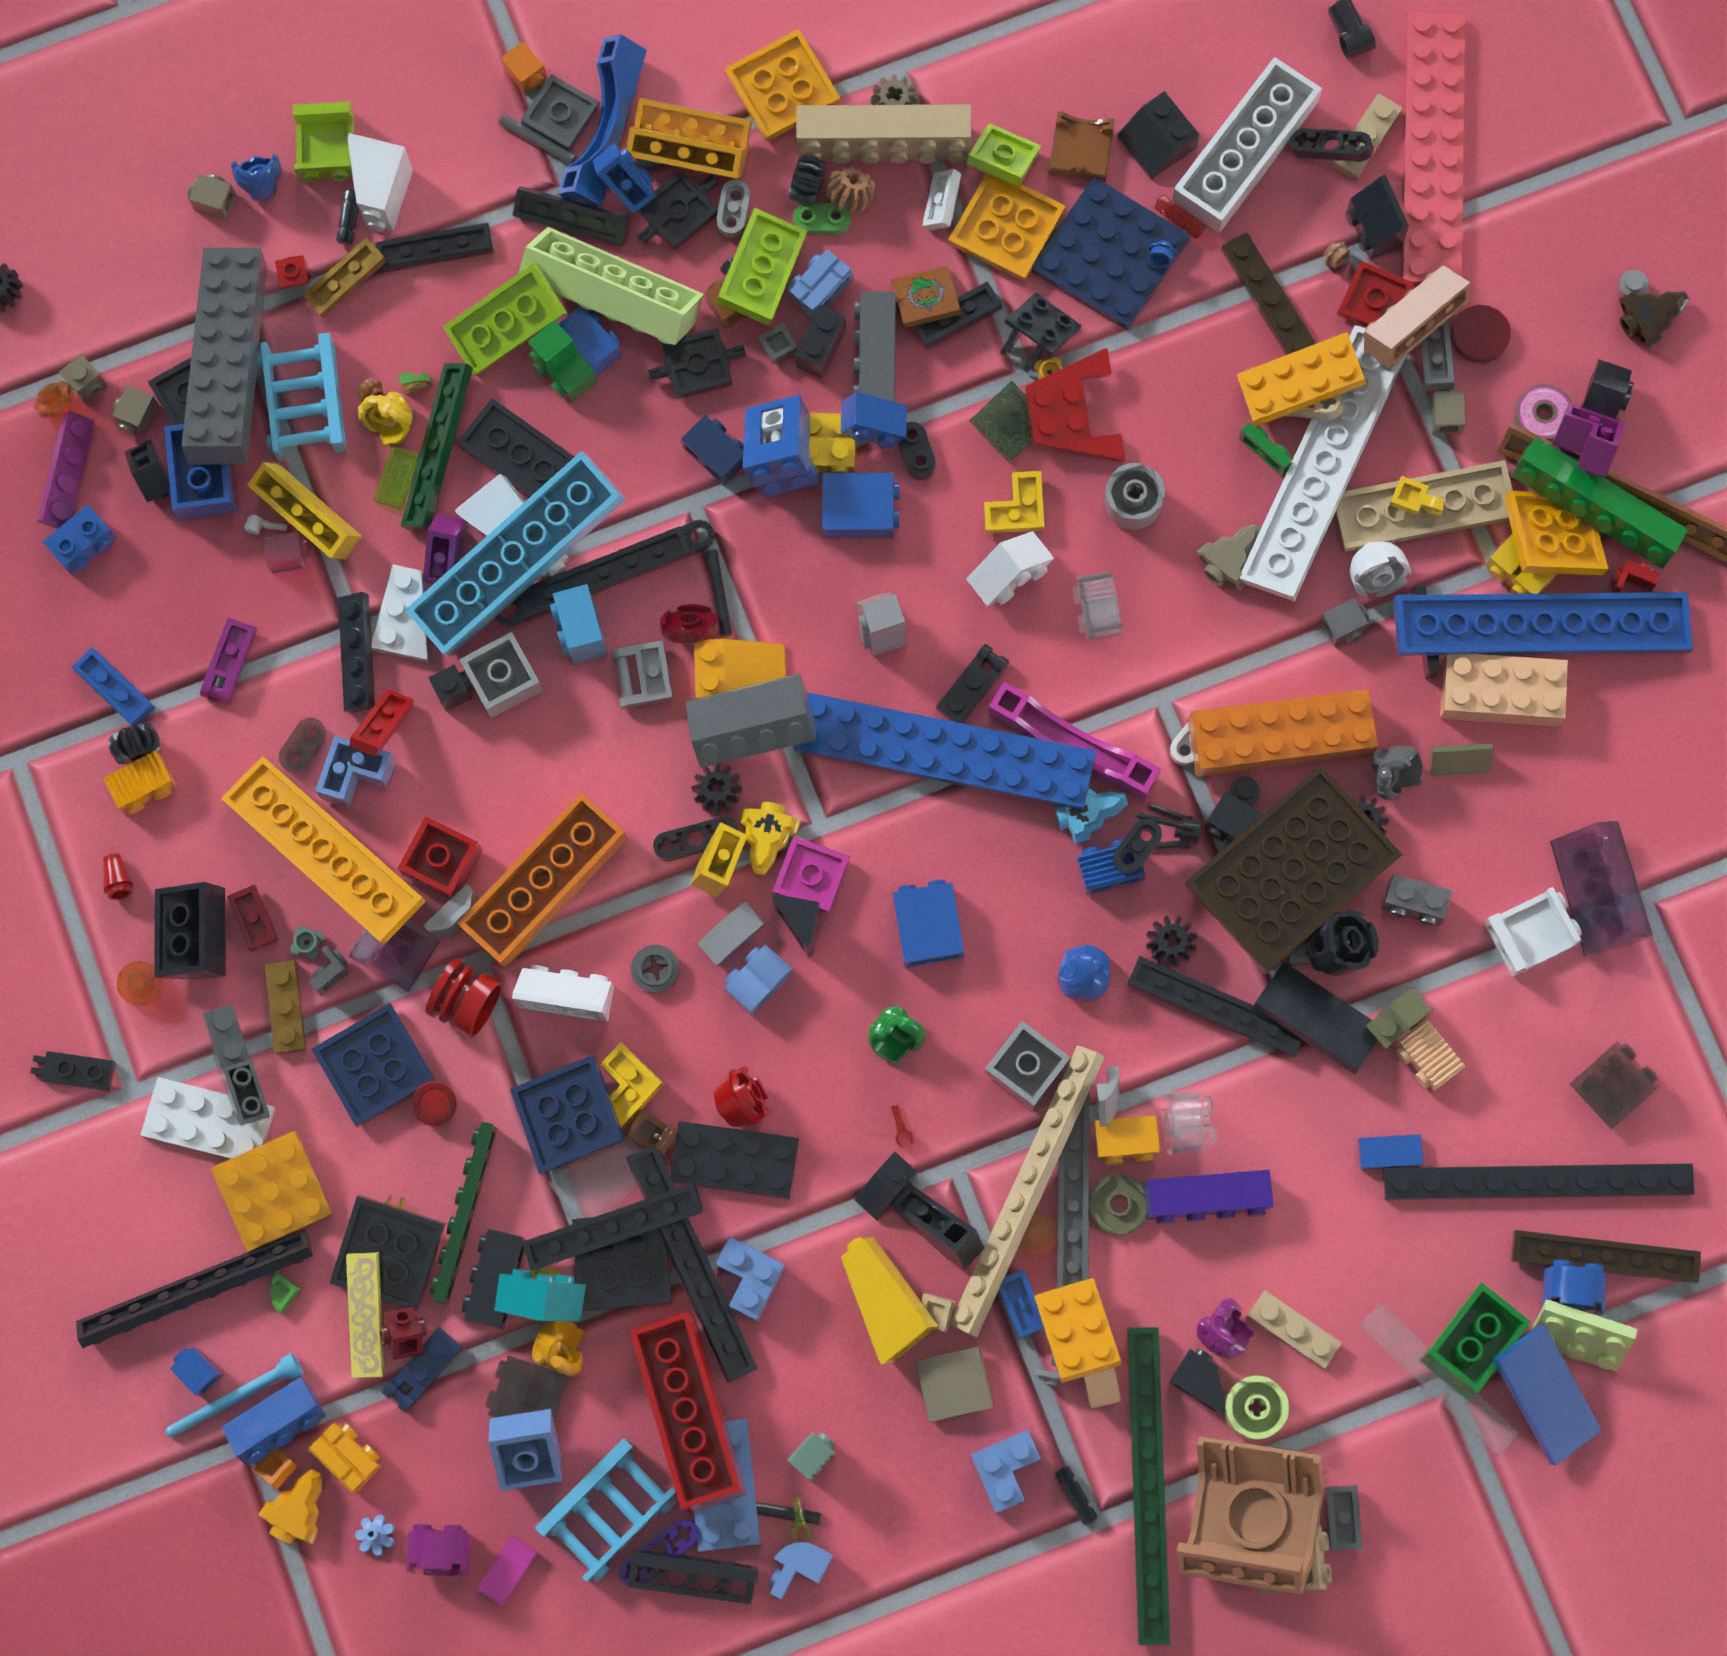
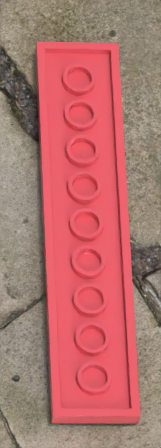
M1407 13L1403 214L1409 227L1403 243L1402 278L1414 282V286H1419L1428 274L1434 273L1443 265L1462 277L1465 14Z

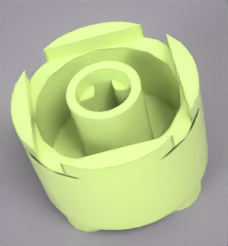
M1250 1376L1242 1379L1229 1390L1225 1398L1226 1411L1224 1416L1232 1432L1247 1440L1259 1441L1273 1436L1283 1427L1288 1418L1289 1402L1287 1395L1276 1382L1264 1376ZM1254 1400H1258V1405L1264 1407V1411L1258 1413V1417L1254 1416V1412L1248 1409V1406L1252 1405Z

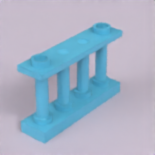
M330 333L318 334L319 344L315 345L314 348L272 354L266 342L260 343L261 353H258V366L260 371L264 370L271 435L266 436L269 453L273 452L278 461H284L283 448L318 442L326 441L327 444H331L336 453L347 451L335 344ZM310 360L321 362L322 372H318V375L275 381L273 366ZM320 387V389L325 390V399H321L320 403L278 409L276 393ZM323 414L324 417L328 416L329 426L324 427V430L281 436L280 420Z
M625 1438L535 1527L543 1537H547L549 1534L553 1537L557 1535L589 1569L582 1577L586 1582H590L592 1579L598 1582L610 1570L607 1564L660 1511L663 1514L667 1513L677 1502L674 1498L677 1495L675 1488L671 1487L664 1493L632 1460L634 1456L631 1452L635 1447ZM616 1467L620 1470L624 1468L656 1501L644 1516L610 1482L611 1478L608 1475ZM594 1489L598 1492L602 1491L634 1524L622 1538L588 1505L589 1500L586 1497ZM572 1511L575 1514L579 1513L612 1547L599 1561L565 1527L567 1523L564 1519Z

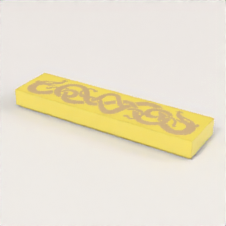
M379 1252L346 1254L352 1378L384 1376V1355L379 1327L382 1326Z

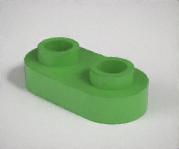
M815 203L813 206L800 205L793 213L794 225L807 230L806 235L842 234L848 230L851 223L848 210H840L838 205H831L830 203ZM805 214H811L812 218L810 220H804L802 216ZM833 214H839L841 215V218L838 220H833L831 216Z

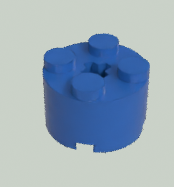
M1554 1260L1553 1266L1544 1269L1541 1307H1543L1547 1299L1584 1312L1595 1310L1596 1316L1603 1315L1605 1313L1607 1275L1603 1272V1266L1599 1264H1585V1267L1572 1266L1571 1261Z

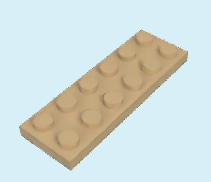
M1506 460L1411 478L1428 485V495L1445 500L1444 509L1440 517L1433 516L1422 508L1417 516L1390 506V501L1399 481L1344 491L1335 511L1344 552L1360 550L1369 542L1396 543L1509 521L1504 496L1508 491H1513Z

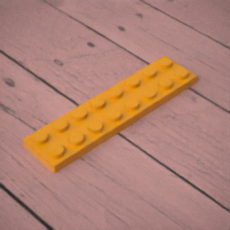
M262 756L221 798L225 804L382 945L426 902L265 757Z

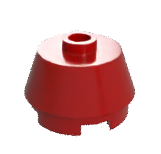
M747 1067L730 1070L713 1090L715 1106L719 1115L732 1127L760 1124L762 1119L771 1113L769 1108L765 1109L763 1101L768 1096L757 1076L749 1077Z

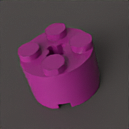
M427 1524L413 1525V1531L408 1533L406 1572L415 1574L416 1568L424 1569L423 1575L458 1576L460 1569L464 1575L469 1574L471 1535L467 1533V1530H463V1526L444 1525V1530L432 1529V1525Z

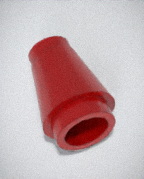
M117 853L106 855L103 858L104 893L111 900H121L129 897L132 894L131 889L134 885L121 859V855Z

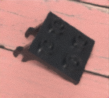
M1036 292L1006 318L1004 323L1011 327L1013 331L1002 347L1000 354L1005 357L1008 352H1011L1022 334L1027 336L1037 344L1030 359L1023 368V371L1028 374L1031 369L1033 370L1034 364L1041 358L1044 352L1052 356L1081 329L1082 325Z

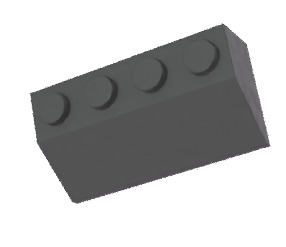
M801 673L686 701L691 742L700 768L815 740L817 725Z

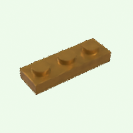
M366 237L302 296L324 318L385 264L387 259Z
M292 960L265 964L274 1053L277 1055L306 1050L297 962Z

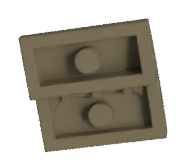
M980 1347L915 1361L929 1422L994 1408Z

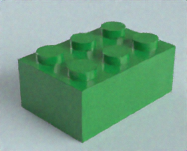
M1481 1282L1471 1291L1419 1361L1469 1400L1481 1390L1496 1370L1497 1366L1493 1359L1516 1343L1531 1321Z

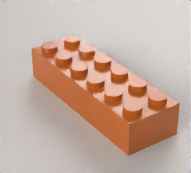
M1368 689L1191 711L1187 719L1196 777L1370 756L1378 748Z
M581 792L457 922L458 926L505 970L628 840L625 831Z

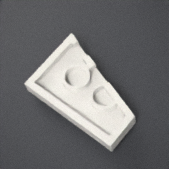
M392 565L372 640L373 651L429 663L427 635L405 611L424 593L423 573L421 570Z

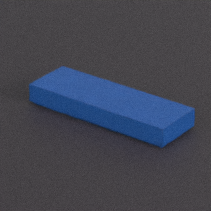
M93 647L71 667L130 725L141 723L155 709V706Z

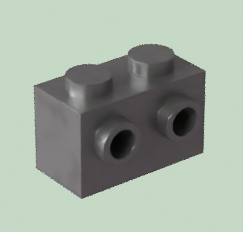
M1393 874L1388 883L1382 909L1395 917L1406 918L1407 916L1418 919V922L1423 925L1440 926L1445 919L1452 890Z

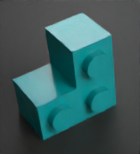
M513 1269L512 1274L499 1275L494 1311L540 1321H581L586 1284L574 1282V1276L556 1274V1276L537 1274V1278L531 1277V1271Z

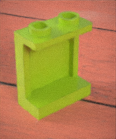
M350 101L293 105V117L296 122L297 163L294 164V171L298 179L312 183L319 181V179L331 178L335 181H343L348 177H353L348 136L349 133L355 134L354 111Z

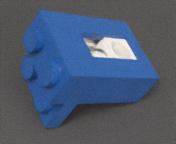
M796 395L745 408L743 470L753 487L758 486L766 498L818 485L820 475L809 457L810 413L801 396Z

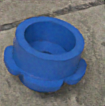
M1158 241L1149 247V259L1154 265L1159 267L1170 266L1177 256L1176 249L1167 241Z

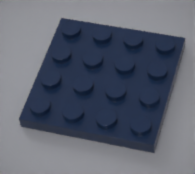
M1093 176L1035 261L1031 272L1129 331L1190 241L1191 235ZM1158 241H1167L1173 245V248L1177 251V256L1170 266L1159 267L1150 261L1149 247L1151 244Z

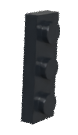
M988 281L957 297L960 315L912 326L926 350L1002 309V303Z

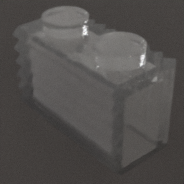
M1107 572L1077 577V586L1072 587L1074 604H1080L1082 614L1077 615L1079 632H1085L1086 640L1121 635L1122 623L1113 573Z

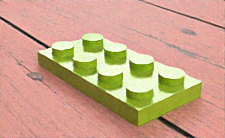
M754 208L715 303L769 326L807 230Z
M536 263L531 264L444 325L443 328L464 363L473 367L472 375L477 376L537 335L551 322L557 321L566 315L567 312Z

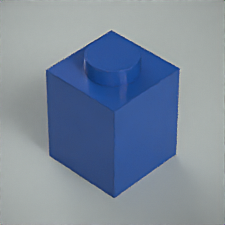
M195 1347L185 1348L180 1351L173 1359L175 1364L170 1368L194 1395L200 1397L223 1376L215 1365Z

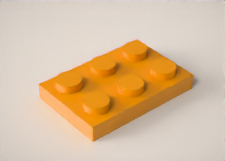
M1094 1278L1034 1295L1062 1383L1122 1365Z

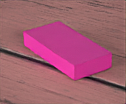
M511 1535L476 1589L501 1606H504L538 1552Z

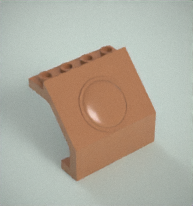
M1200 1436L1197 1442L1199 1482L1192 1526L1187 1543L1180 1542L1176 1550L1178 1573L1186 1576L1302 1595L1314 1562L1327 1472L1323 1470L1322 1455Z

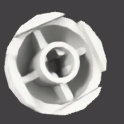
M1379 541L1365 544L1354 555L1350 566L1351 580L1357 594L1362 597H1368L1367 593L1377 592V597L1391 594L1407 583L1405 577L1408 573L1411 576L1412 573L1403 551L1390 542Z

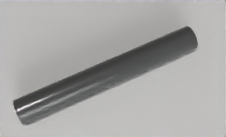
M503 114L500 118L499 124L565 163L570 165L576 161V155L509 116Z

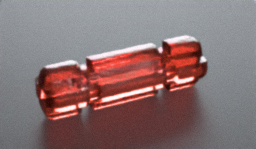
M1161 195L1156 200L1153 206L1154 209L1161 214L1165 213V217L1181 229H1187V233L1192 237L1199 238L1203 234L1206 226L1199 220H1193L1194 217L1177 204H1172L1169 198Z

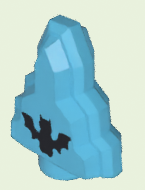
M1089 788L1084 811L1064 806L1054 807L1060 830L1069 829L1073 841L1077 845L1089 840L1092 832L1101 829L1105 819L1117 816L1128 806L1126 794L1113 791L1097 794Z

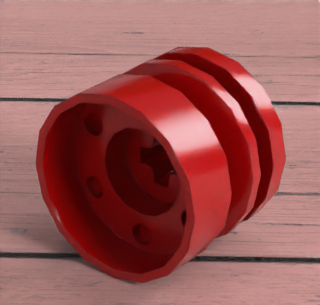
M456 958L450 962L435 982L426 1005L425 1013L433 1018L439 1015V1021L444 1024L456 1014L453 1028L470 1038H474L482 1030L492 1014L500 997L503 984L485 973L481 974L473 982L474 967L469 965L464 969V962Z

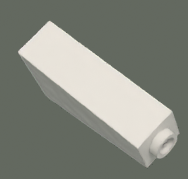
M499 474L455 509V512L488 536L518 509L525 500L508 478ZM565 554L542 576H555L561 573L566 568L565 563L570 560Z

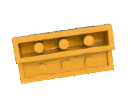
M639 98L635 125L630 127L626 149L634 158L738 179L743 174L748 157V143L752 120Z

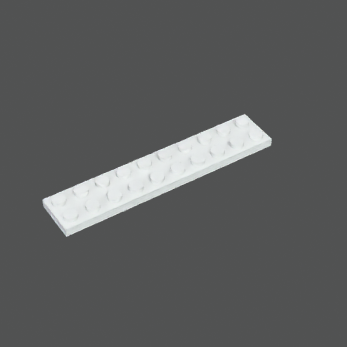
M1355 325L1350 334V340L1367 385L1339 395L1343 403V411L1337 418L1333 420L1311 419L1242 569L1240 580L1246 585L1295 601L1406 357L1405 355L1394 366L1389 368L1365 352L1364 331L1366 328ZM1329 401L1328 405L1323 406L1325 409H1328L1329 406L1334 403L1333 401Z

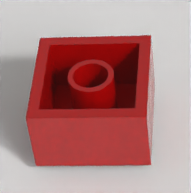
M425 816L397 869L402 876L451 899L463 888L483 848L478 841Z

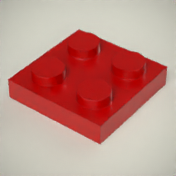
M1361 261L1337 315L1367 327L1371 322H1376L1382 317L1390 306H1395L1400 302L1406 293L1413 289L1415 283Z

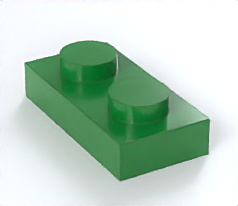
M1248 422L1241 429L1239 440L1283 477L1292 463L1290 453L1282 445L1278 444L1276 446L1268 439L1269 435L1260 426L1254 427Z

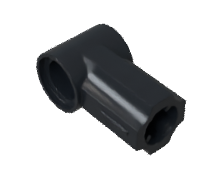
M1339 0L1328 8V14L1339 34L1341 49L1347 59L1376 48L1373 32L1367 24H1363L1352 0Z

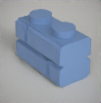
M825 250L822 255L816 254L808 263L807 267L809 269L803 276H795L788 286L790 289L788 291L789 300L812 319L819 305L828 308L853 280L852 269L829 250Z

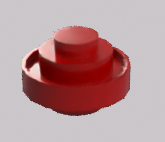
M436 1080L425 1082L414 1092L412 1098L413 1112L417 1119L425 1125H443L450 1121L455 1114L457 1107L456 1095L452 1088L444 1082Z

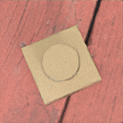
M923 1293L921 1303L937 1323L938 1327L935 1329L944 1332L948 1331L956 1301L930 1293Z

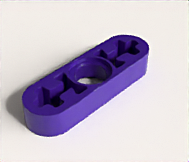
M679 1520L641 1549L651 1550L654 1545L663 1544L666 1546L668 1553L681 1555L697 1542L698 1530L693 1522ZM680 1526L685 1529L690 1527L692 1529V1532L689 1534L691 1540L689 1542L680 1540L675 1545L679 1550L674 1553L672 1545L664 1537L669 1534L671 1540L679 1535L678 1528ZM632 1556L626 1559L619 1569L620 1578L626 1585L628 1584L626 1574L629 1572L627 1566L631 1564ZM644 1567L639 1572L641 1578L638 1581L646 1582L657 1572L654 1569L649 1572L648 1567Z

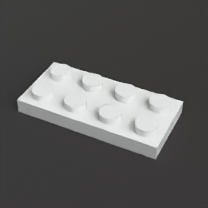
M158 1077L140 1135L231 1159L265 1144L275 1107L267 1105L270 1114L269 1118L240 1126L227 1094Z

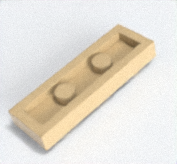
M1378 93L1353 130L1365 132L1371 137L1374 146L1373 154L1401 114L1403 107ZM1360 143L1359 147L1355 148V150H1360L1361 146H1365L1364 143ZM1371 157L1362 162L1333 160L1332 166L1357 180Z
M1265 1290L1247 1315L1248 1318L1322 1369L1327 1367L1342 1344L1339 1340Z

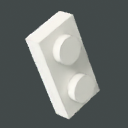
M955 169L933 173L923 227L931 231L951 226L962 173Z

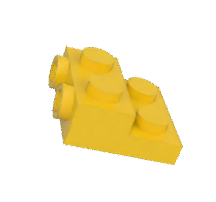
M810 413L809 457L818 474L819 472L855 473L856 441L852 437L841 434V414Z

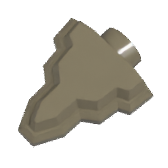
M1254 523L1239 529L1232 537L1222 536L1214 544L1207 542L1196 554L1207 566L1203 570L1205 576L1219 587L1226 582L1241 591L1246 585L1240 580L1242 569L1261 528Z

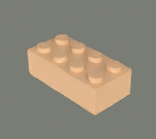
M1483 654L1446 655L1442 663L1440 719L1560 727L1566 718L1568 660Z

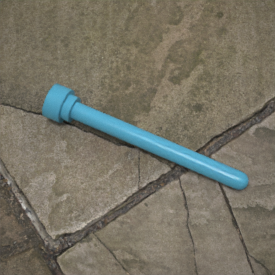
M293 1353L280 1359L281 1362L276 1364L277 1368L166 1428V1435L173 1438L282 1378L284 1380L289 1378L293 1380L303 1375L298 1359Z

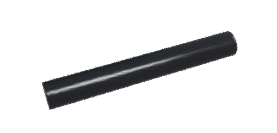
M711 549L706 551L716 612L719 619L720 634L725 637L732 635L718 551L717 549Z
M756 1502L757 1515L820 1525V1512Z

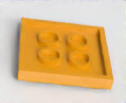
M799 29L724 68L727 78L765 142L797 126V106L837 105L841 103L839 94Z
M986 173L948 239V244L1025 282L1035 261L1043 251L1064 214L1066 206L1021 183L1019 186H1016Z
M1508 491L1504 500L1522 573L1605 574L1608 566L1597 528L1538 492Z
M296 1130L210 1168L247 1252L333 1213Z

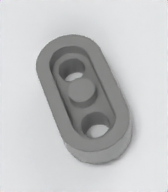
M741 180L728 181L721 191L717 226L719 232L729 238L741 235L746 227L751 196L748 185ZM735 194L741 196V198L737 201L731 199V197ZM735 221L737 224L734 227H728L727 223Z

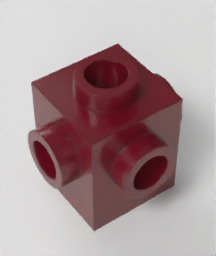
M414 1306L385 1312L384 1326L379 1327L382 1344H388L393 1360L423 1354V1336H426V1328L423 1318L417 1317Z

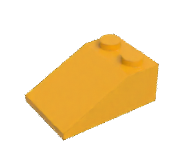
M709 639L694 643L696 699L786 677L784 644L731 639Z

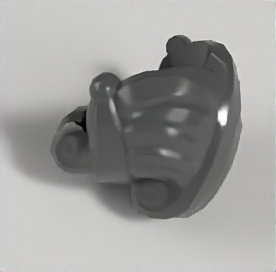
M1395 745L1373 754L1370 764L1373 771L1376 772L1377 792L1382 799L1393 800L1401 794V787H1413L1422 784L1420 777L1423 773V763L1416 748Z

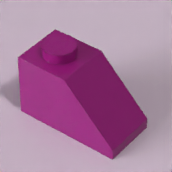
M442 514L436 515L427 530L423 581L437 582L459 562L464 544L466 520Z

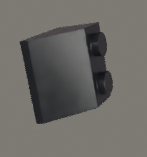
M1164 91L1143 105L1117 134V138L1152 180L1194 151L1198 146L1199 133Z
M1383 175L1351 197L1348 208L1345 211L1349 225L1351 227L1355 226L1357 230V241L1361 251H1366L1370 260L1402 248L1409 227L1386 175Z

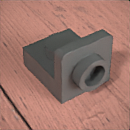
M327 946L322 951L332 963L329 966L325 964L319 967L312 974L313 979L309 981L310 985L320 996L349 974L344 967L348 963L338 949L332 952Z

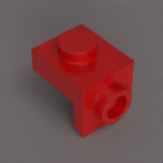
M303 255L275 261L281 289L308 284V279L311 278L310 268Z
M1627 560L1623 568L1617 567L1610 583L1615 585L1612 593H1619L1624 582L1651 593L1661 574L1655 572V569L1648 564H1636Z

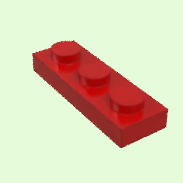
M387 689L352 734L349 746L377 757L413 709L414 699Z

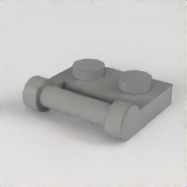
M663 641L628 646L611 651L612 659L616 661L622 696L619 699L621 709H632L641 705L673 700ZM636 657L642 693L633 695L628 659Z

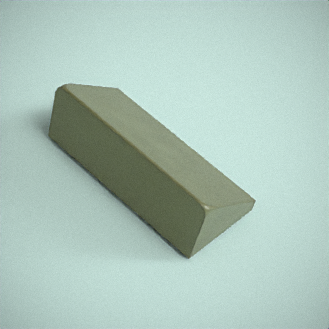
M1493 744L1433 747L1429 753L1430 774L1432 776L1488 773L1491 769Z

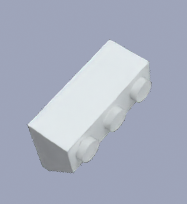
M531 965V969L522 968L512 999L519 1008L608 1022L614 992V985L608 981V977L590 974V978L578 977V972L571 970H561L560 974L548 972V967Z

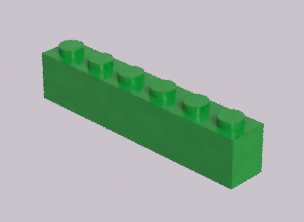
M1535 436L1522 454L1511 476L1663 569L1678 550L1688 529L1604 477L1585 473L1583 469L1577 467L1578 462Z

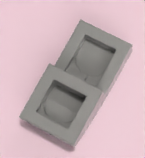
M744 902L716 925L697 944L714 964L718 966L741 945L746 944L765 925V922L747 902Z
M1119 1066L1106 1067L1107 1084H1097L1100 1127L1107 1126L1112 1121L1119 1107Z

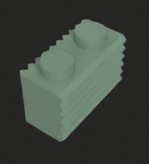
M811 1432L787 1460L808 1480L815 1481V1476H819V1472H823V1467H827V1462H831V1458L836 1457L833 1449L837 1445L823 1432L818 1436Z

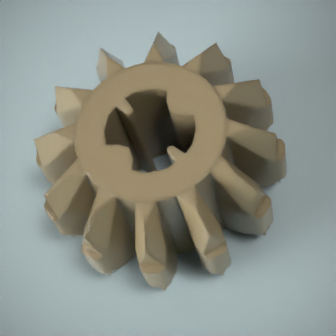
M893 74L891 81L882 77L881 85H874V95L870 97V103L872 105H915L919 103V95L915 94L916 86L914 84L908 85V78L906 76L897 81V76Z

